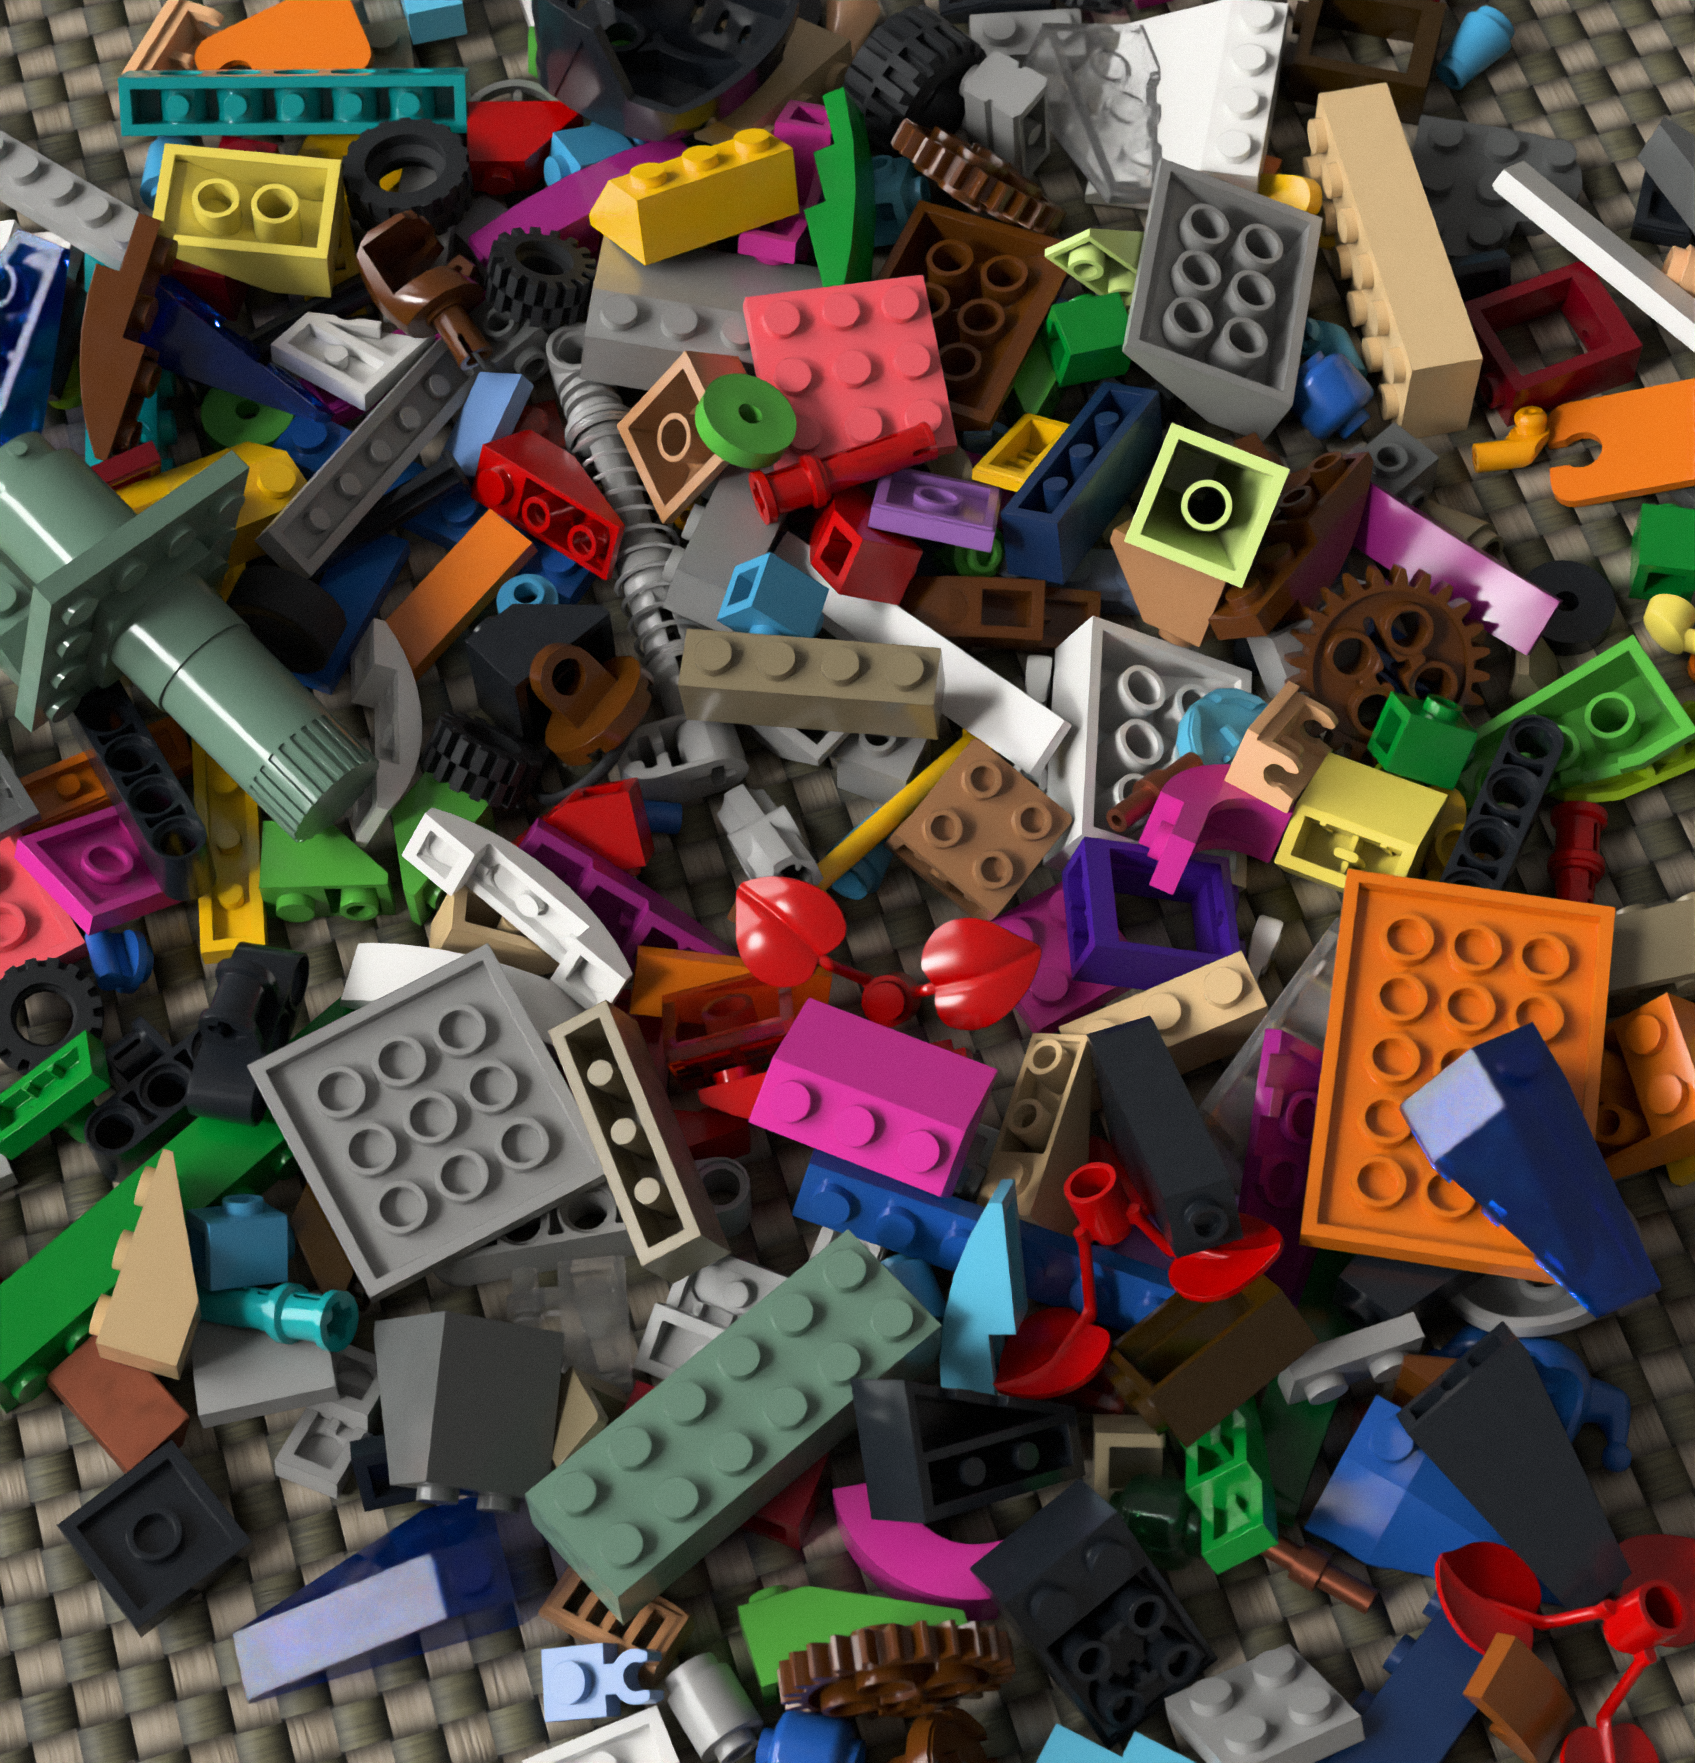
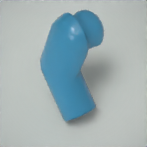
M1307 317L1301 355L1311 358L1319 351L1326 357L1333 353H1341L1366 378L1368 372L1347 331L1339 325Z

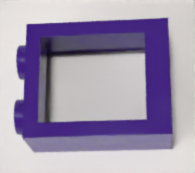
M1084 836L1062 870L1072 980L1148 990L1238 951H1242L1246 959L1245 941L1239 938L1236 920L1239 891L1238 887L1232 884L1229 857L1195 853L1189 858L1174 894L1171 895L1149 885L1158 863L1157 860L1147 856L1149 847ZM1114 893L1191 903L1197 951L1119 941Z

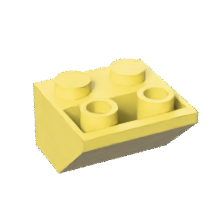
M1328 752L1295 806L1274 863L1285 872L1344 893L1347 869L1418 879L1447 805L1449 795Z

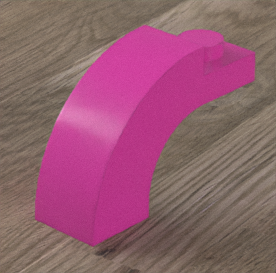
M790 99L775 121L774 136L793 148L799 213L740 233L737 253L754 256L759 262L767 265L795 264L797 260L807 262L810 257L813 245L804 210L825 201L813 152L835 144L825 106Z
M1230 764L1202 765L1176 774L1162 788L1138 842L1150 848L1147 854L1148 857L1158 861L1149 885L1173 895L1189 858L1195 853L1204 850H1231L1270 863L1297 801L1286 814L1224 781L1231 766Z
M866 1483L832 1489L834 1515L843 1542L859 1568L878 1588L896 1600L964 1610L967 1621L998 1619V1608L969 1568L1003 1540L984 1544H964L945 1539L932 1532L922 1523L871 1519Z

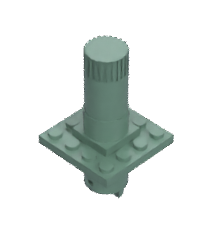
M35 431L23 433L0 447V548L36 584L33 586L15 717L32 733L49 720L53 723L62 721L77 708L81 697L97 686L105 689L125 674L161 711L167 712L295 842L299 843V841L305 842L306 839L310 840L345 814V811L354 805L355 801L365 792L364 790L371 784V780L377 774L376 770L379 769V760L250 632L249 625L222 599L220 594L224 575L230 566L228 558L232 542L237 536L235 528L239 511L245 502L243 494L250 467L231 450L140 514H137L74 450L69 448L56 450L39 432Z

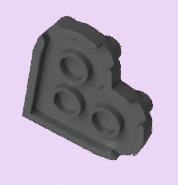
M1422 114L1420 116L1412 157L1448 259L1503 249L1506 252L1513 236H1538L1543 234L1542 228L1498 194L1492 186L1503 169L1523 160L1578 204L1583 187L1582 173L1576 161L1577 150L1569 141L1550 139L1534 133Z

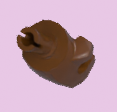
M413 210L394 215L366 233L355 257L361 277L371 298L382 314L413 338H428L439 333L457 360L461 370H469L478 366L479 363L467 347V344L484 361L493 351L491 344L485 340L468 314L480 302L484 293L482 286L475 281L479 268L466 257L459 254L447 266L441 265L428 270L444 250L443 245L435 236L434 227L424 216H419Z

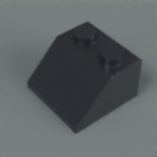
M512 604L496 617H488L479 623L471 636L465 640L478 706L496 724L504 727L505 732L509 734L516 733L523 738L522 742L531 743L534 746L545 738V731L553 713L531 688L529 678L530 667L536 654L545 646L558 642L582 648L600 664L616 657L611 615L602 605ZM568 658L560 661L553 670L552 682L557 692L565 691L574 680V665Z

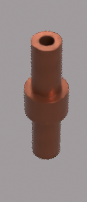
M1187 752L1164 770L1154 769L1134 784L1132 794L1107 812L1106 819L1109 826L1114 831L1121 833L1145 815L1151 814L1164 785L1176 774L1189 768L1204 765L1201 758L1193 752Z
M1278 1533L1279 1544L1260 1553L1263 1557L1290 1571L1287 1577L1289 1580L1310 1592H1313L1317 1587L1364 1615L1369 1611L1379 1592L1373 1586L1330 1562L1332 1559L1331 1554L1308 1541L1304 1546H1301Z

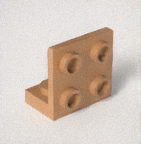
M973 739L914 812L895 829L883 846L970 918L990 921L997 917L1071 824L1072 816L981 740Z

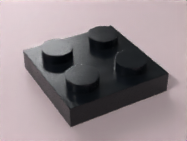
M172 1439L57 1524L63 1536L140 1637H143L256 1551L252 1541Z

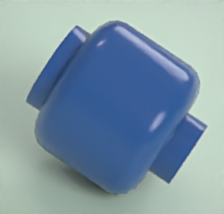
M1319 351L1299 367L1293 406L1289 410L1314 438L1325 440L1338 433L1345 441L1371 418V415L1364 408L1372 400L1374 389L1345 355L1333 353L1326 357Z
M786 1711L779 1719L775 1729L765 1727L762 1730L757 1746L755 1763H865L866 1741L856 1737L854 1725L845 1717H828L823 1715L822 1712Z

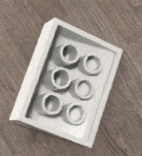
M1220 0L1120 25L1085 193V203L1149 210L1156 168L1161 158L1258 193L1260 175L1263 173L1281 77L1282 59L1286 46L1288 3L1261 0Z
M1096 616L1090 617L1057 646L1054 655L1051 711L1065 719L1072 726L1048 762L1047 796L1072 816V822L1043 857V865L1062 871L1084 836L1140 844L1138 842L1150 814L1145 815L1127 830L1120 833L1114 831L1109 826L1106 819L1107 812L1132 794L1134 784L1154 769L1164 770L1180 758L1176 745L1180 720L1194 702L1215 689L1238 688L1251 693L1252 671ZM1210 849L1198 852L1229 857L1232 884L1238 887L1239 893L1246 888L1247 854L1224 849Z

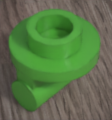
M996 527L991 553L946 544L932 555V559L936 567L944 574L954 572L958 576L993 577L1000 569L1004 560V538Z

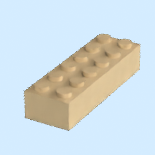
M1387 82L1319 93L1316 116L1314 119L1308 120L1307 131L1311 151L1310 156L1303 158L1302 173L1303 177L1315 180L1322 190L1323 202L1317 216L1323 218L1321 234L1323 236L1334 234L1336 246L1332 247L1331 252L1334 275L1337 281L1345 280L1348 289L1346 298L1348 317L1353 327L1360 326L1364 337L1362 340L1364 366L1368 373L1375 372L1378 379L1377 401L1383 420L1391 419L1392 423H1397L1416 439L1467 430L1483 357Z

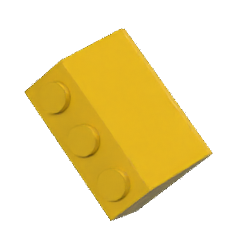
M751 128L739 131L734 135V139L713 146L699 145L690 147L682 153V156L662 163L636 165L630 170L629 174L607 182L589 213L590 225L646 266L798 214L799 203L793 148L765 129Z
M246 441L117 489L115 492L137 514H140L233 450L250 468L243 494L245 502L239 511L235 528L237 536L232 542L228 558L230 569L266 555V552L254 540L302 489L307 481L287 451Z

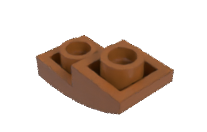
M1497 1632L1462 1693L1493 1721L1488 1730L1525 1763H1547L1576 1712L1568 1693L1547 1666L1518 1637Z

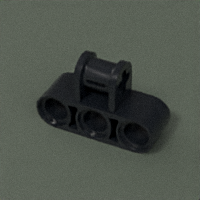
M242 941L235 947L231 958L222 959L218 963L215 971V977L218 982L210 1008L202 1011L198 1020V1027L203 1041L188 1084L187 1108L191 1115L251 1127H257L262 1122L268 1106L247 1065L289 1044L308 985L310 963L306 952Z
M139 1016L131 1022L132 1030L105 1051L110 1087L108 1089L114 1095L97 1107L87 1118L84 1126V1139L103 1176L112 1182L121 1183L199 1117L191 1115L187 1108L188 1084L203 1041L199 1027L172 1047L152 1025ZM172 1096H184L174 1106L160 1107L166 1099ZM121 1137H132L127 1145L119 1149H108L113 1141Z

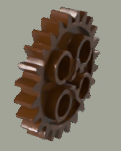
M903 119L890 142L893 148L900 151L901 155L912 160L914 168L938 182V186L950 194L951 197L979 214L987 211L1008 225L1022 229L1025 226L1029 230H1035L1040 234L1050 237L1055 236L1067 215L1064 208L1043 195L1045 190L1019 174V171L1011 166V163L1007 162L1006 159L979 143L970 145L941 127L935 126L934 130L928 127L925 128L915 121Z
M1393 564L1387 580H1384L1381 571L1377 567L1368 565L1365 584H1360L1347 572L1342 574L1345 592L1339 596L1325 586L1322 587L1320 591L1327 606L1320 611L1305 605L1302 610L1313 624L1309 630L1295 628L1290 631V634L1303 644L1302 651L1284 654V660L1290 665L1300 668V673L1284 680V683L1286 684L1288 681H1291L1300 686L1298 692H1304L1305 696L1328 707L1339 720L1334 729L1322 727L1315 720H1307L1304 725L1305 730L1312 737L1327 731L1323 742L1333 749L1332 753L1345 743L1344 757L1356 762L1361 759L1366 750L1368 762L1374 768L1379 762L1367 749V744L1382 711L1373 720L1362 722L1358 719V708L1365 698L1375 694L1382 695L1384 708L1390 692H1395V689L1390 682L1378 674L1384 669V665L1375 645L1368 637L1363 626V620L1366 617H1372L1374 621L1375 633L1381 648L1397 660L1390 665L1394 679L1404 695L1425 701L1428 694H1416V679L1425 669L1436 667L1440 673L1439 683L1429 694L1445 697L1462 708L1465 704L1483 705L1484 700L1471 690L1472 683L1490 680L1488 672L1474 665L1475 660L1490 654V648L1483 643L1471 642L1470 640L1484 629L1483 623L1476 619L1462 620L1472 606L1469 601L1460 597L1448 603L1454 587L1441 580L1430 589L1431 574L1420 568L1408 583L1406 568L1400 564ZM1414 611L1416 625L1412 633L1403 639H1393L1391 626L1394 619L1402 612ZM1357 638L1360 648L1356 659L1349 665L1335 666L1333 655L1338 644L1345 639ZM1462 712L1461 715L1471 725L1468 717Z
M954 1619L937 1625H928L927 1620H920L908 1626L897 1623L878 1624L857 1629L849 1636L831 1635L830 1643L806 1644L807 1651L790 1652L789 1659L781 1660L779 1662L780 1668L777 1669L781 1705H785L786 1711L822 1712L823 1715L828 1717H845L849 1720L865 1715L868 1720L886 1716L895 1718L916 1717L942 1708V1705L959 1706L960 1699L983 1698V1692L999 1691L1001 1683L1011 1682L1012 1675L1016 1674L1012 1641L1009 1638L1008 1631L998 1632V1626L996 1625L980 1628L979 1621L956 1625Z

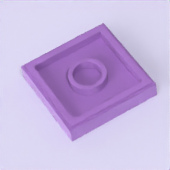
M906 468L879 478L868 527L991 553L1003 490H1000V487Z

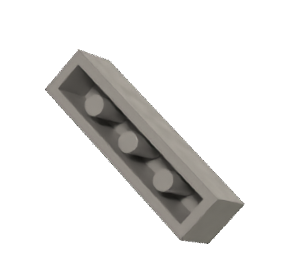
M730 463L702 492L701 497L708 499L709 502L706 508L695 503L681 535V538L688 540L689 543L686 549L677 545L673 547L660 579L671 583L662 608L715 631L733 632L732 629L716 619L734 568L739 564L771 552L789 513L779 515L777 523L767 526L761 519L754 503L749 485V473L761 470L766 474L774 471L773 465L760 469H750Z

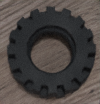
M48 957L47 960L37 961L36 958L25 960V964L18 967L13 965L5 971V975L0 980V1059L9 1068L12 1067L25 1076L84 1030H87L101 1041L105 1023L102 999L95 984L89 976L87 977L81 972L80 968L71 963L69 965L62 963L57 958ZM41 992L55 993L68 1002L73 1012L72 1027L67 1035L57 1043L48 1045L34 1044L25 1039L18 1030L16 1023L18 1009L22 1003L33 994Z

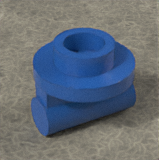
M106 929L90 936L85 934V942L100 989L106 991L115 989L118 993L133 994L140 987L141 983H145L149 979L153 969L154 954L151 946L147 945L142 932L127 929L118 934L111 933Z

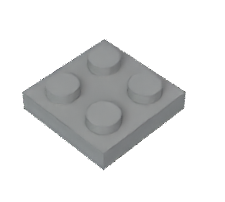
M1290 1643L1274 1650L1265 1651L1250 1661L1214 1677L1202 1679L1191 1687L1164 1698L1169 1722L1206 1763H1314L1365 1740L1361 1716Z

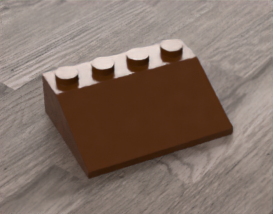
M919 200L875 281L923 275L955 432L990 431L1046 324L1051 306L1057 303L1070 277V274L1044 257L1045 249L1064 240Z

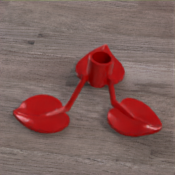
M767 876L745 881L740 884L736 891V942L740 957L752 975L771 986L795 987L806 983L814 975L819 964L831 973L861 984L865 988L861 1001L865 1015L870 1021L888 1028L910 1020L918 1012L922 997L934 994L937 1014L947 1026L960 1030H978L988 1027L1006 1016L1024 997L1036 976L1042 957V947L1038 943L1023 938L994 922L980 918L965 917L944 923L933 932L926 942L922 952L921 964L925 975L931 981L930 983L918 985L911 976L903 972H889L875 978L870 972L859 971L837 962L827 955V953L836 949L844 941L847 934V922L838 903L818 886L795 878Z
M1092 1135L1089 1138L1088 1164L1072 1172L1064 1184V1194L1078 1220L1076 1228L1073 1230V1237H1075L1079 1246L1084 1298L1083 1311L1079 1316L1073 1309L1054 1307L1036 1312L1026 1318L1021 1323L1017 1333L1011 1334L1001 1353L998 1374L992 1384L1003 1395L1033 1400L1048 1399L1075 1391L1094 1378L1103 1368L1112 1349V1339L1107 1330L1092 1325L1098 1316L1091 1245L1094 1240L1102 1245L1119 1243L1131 1233L1133 1225H1137L1164 1254L1175 1258L1169 1268L1168 1277L1177 1293L1192 1301L1216 1302L1241 1292L1278 1259L1282 1253L1283 1246H1285L1281 1233L1274 1226L1259 1218L1239 1213L1243 1239L1177 1258L1162 1232L1146 1217L1150 1212L1117 1159L1111 1144Z
M1646 1534L1619 1543V1546L1632 1574L1623 1581V1587L1615 1598L1616 1601L1606 1599L1598 1605L1553 1615L1536 1613L1541 1603V1590L1535 1573L1514 1550L1493 1542H1473L1456 1550L1443 1552L1438 1555L1435 1563L1436 1588L1440 1604L1454 1630L1462 1640L1482 1655H1485L1497 1632L1518 1637L1532 1650L1533 1628L1549 1630L1596 1619L1604 1620L1603 1631L1609 1644L1619 1652L1633 1655L1634 1660L1596 1715L1597 1728L1582 1726L1568 1734L1560 1753V1763H1660L1652 1742L1641 1728L1631 1723H1621L1612 1727V1718L1645 1668L1657 1661L1655 1647L1661 1645L1664 1647L1681 1648L1695 1641V1539L1671 1534Z

